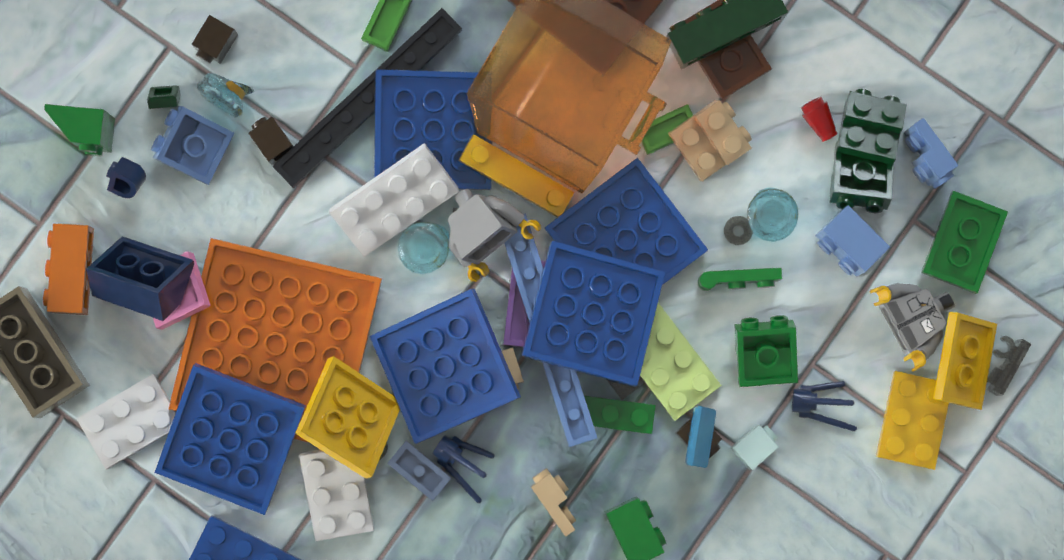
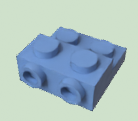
M178 106L177 110L171 109L164 122L168 126L164 136L158 135L151 147V150L155 152L153 158L209 185L234 132L183 106Z
M924 118L904 132L907 137L905 138L907 146L912 152H918L920 155L919 158L912 162L915 167L912 170L921 183L926 182L928 186L932 185L936 189L955 176L952 170L959 165Z

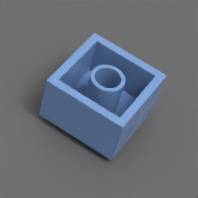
M849 205L839 211L815 235L819 239L817 242L819 247L828 255L833 253L840 260L838 262L840 268L848 275L853 273L856 277L865 273L890 248Z

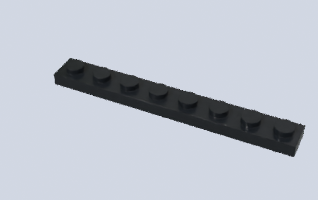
M441 8L376 70L420 71L462 31V28ZM375 71L272 166L293 189L375 113Z

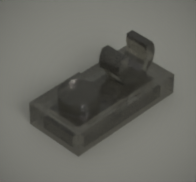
M1001 336L1000 340L1008 346L1007 351L1003 353L995 349L992 353L997 358L1006 359L999 368L995 367L991 371L987 382L990 383L987 391L996 396L1004 395L1031 346V343L1026 340L1020 339L1014 342L1008 336Z

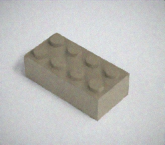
M18 286L0 298V368L33 418H42L90 385L27 288Z

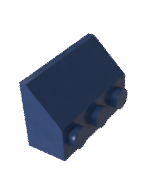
M122 236L88 266L86 270L93 297L164 321L181 305L194 267V261Z

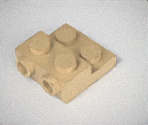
M714 100L668 133L700 181H704L723 166L729 165L752 149L748 143L752 140L750 134L743 126L737 127L732 119L736 114L727 102L722 104L720 100Z
M546 468L532 478L535 483L531 488L566 537L575 531L572 524L576 522V519L566 505L562 508L559 507V504L567 499L565 492L569 489L559 474L553 478Z

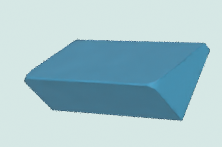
M702 406L694 407L685 459L686 465L707 468L716 418L715 409Z

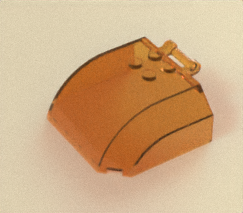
M520 0L467 91L476 132L570 189L583 194L604 167L616 144L634 155L639 153L641 149L639 145L659 111L663 112L667 103L647 91L664 63L672 40L605 0ZM641 101H644L649 106L628 140L622 134Z

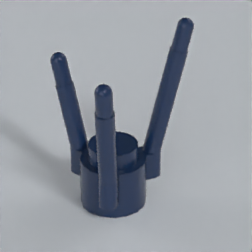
M844 381L811 386L801 385L800 389H793L792 412H799V417L814 419L850 431L857 430V427L810 412L811 410L816 411L817 404L853 406V400L817 398V393H812L844 387Z
M444 435L432 453L439 458L436 463L444 467L477 503H481L482 499L449 462L454 465L458 461L472 472L485 478L487 474L461 456L463 450L459 447L491 459L495 455L485 449L464 442L456 436L451 439Z

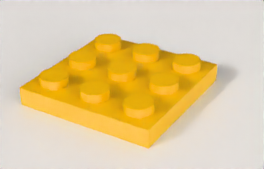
M333 356L327 359L295 434L367 479L372 477L400 407L395 396Z

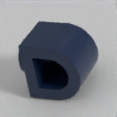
M121 157L118 163L113 161L108 169L106 177L110 178L107 190L122 198H132L145 182L146 173L139 164Z

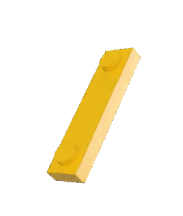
M476 135L471 136L458 160L557 218L564 213L574 194L570 189Z

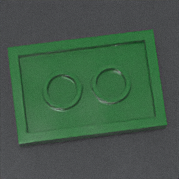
M952 191L921 273L977 294L1008 211Z

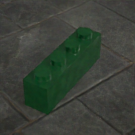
M723 0L721 2L723 6L713 11L711 7L706 8L695 15L697 19L687 24L683 20L672 25L669 28L671 32L667 33L666 41L682 70L784 19L788 14V10L783 1Z

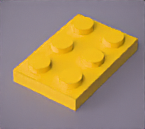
M949 312L933 399L982 410L997 330L996 323L958 312Z
M899 371L893 372L876 457L935 470L949 405L948 402L933 399L937 380Z

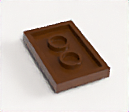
M717 0L706 8L711 7L713 11L723 6L721 3L723 0ZM696 14L685 20L686 24L697 19ZM751 35L698 61L721 101L772 70Z

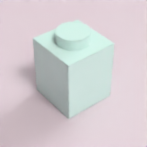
M756 425L737 441L731 449L749 470H754L779 448L775 443L778 437L767 425L764 428Z

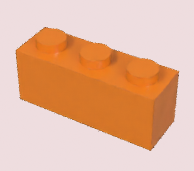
M53 224V230H49L47 245L48 248H51V258L46 261L45 275L49 277L48 289L44 290L43 304L47 306V312L88 315L90 285L86 268L92 264L94 228L88 225Z

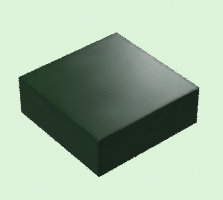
M177 85L151 87L147 98L148 109L178 107L181 96L180 87Z

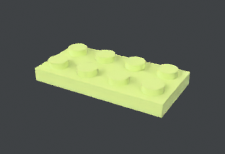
M658 303L640 377L671 418L676 421L722 385Z

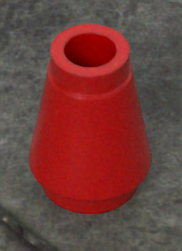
M821 96L801 107L803 111L801 116L821 138L822 142L838 134L828 102H824Z

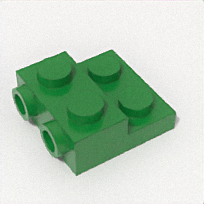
M784 315L772 316L769 322H759L757 318L749 317L742 319L741 324H734L739 387L798 383L796 326L793 320H788V317Z

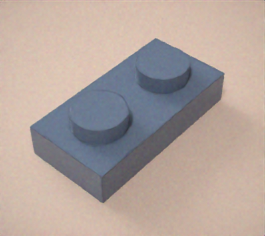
M408 441L404 442L387 463L432 501L451 480L448 474Z

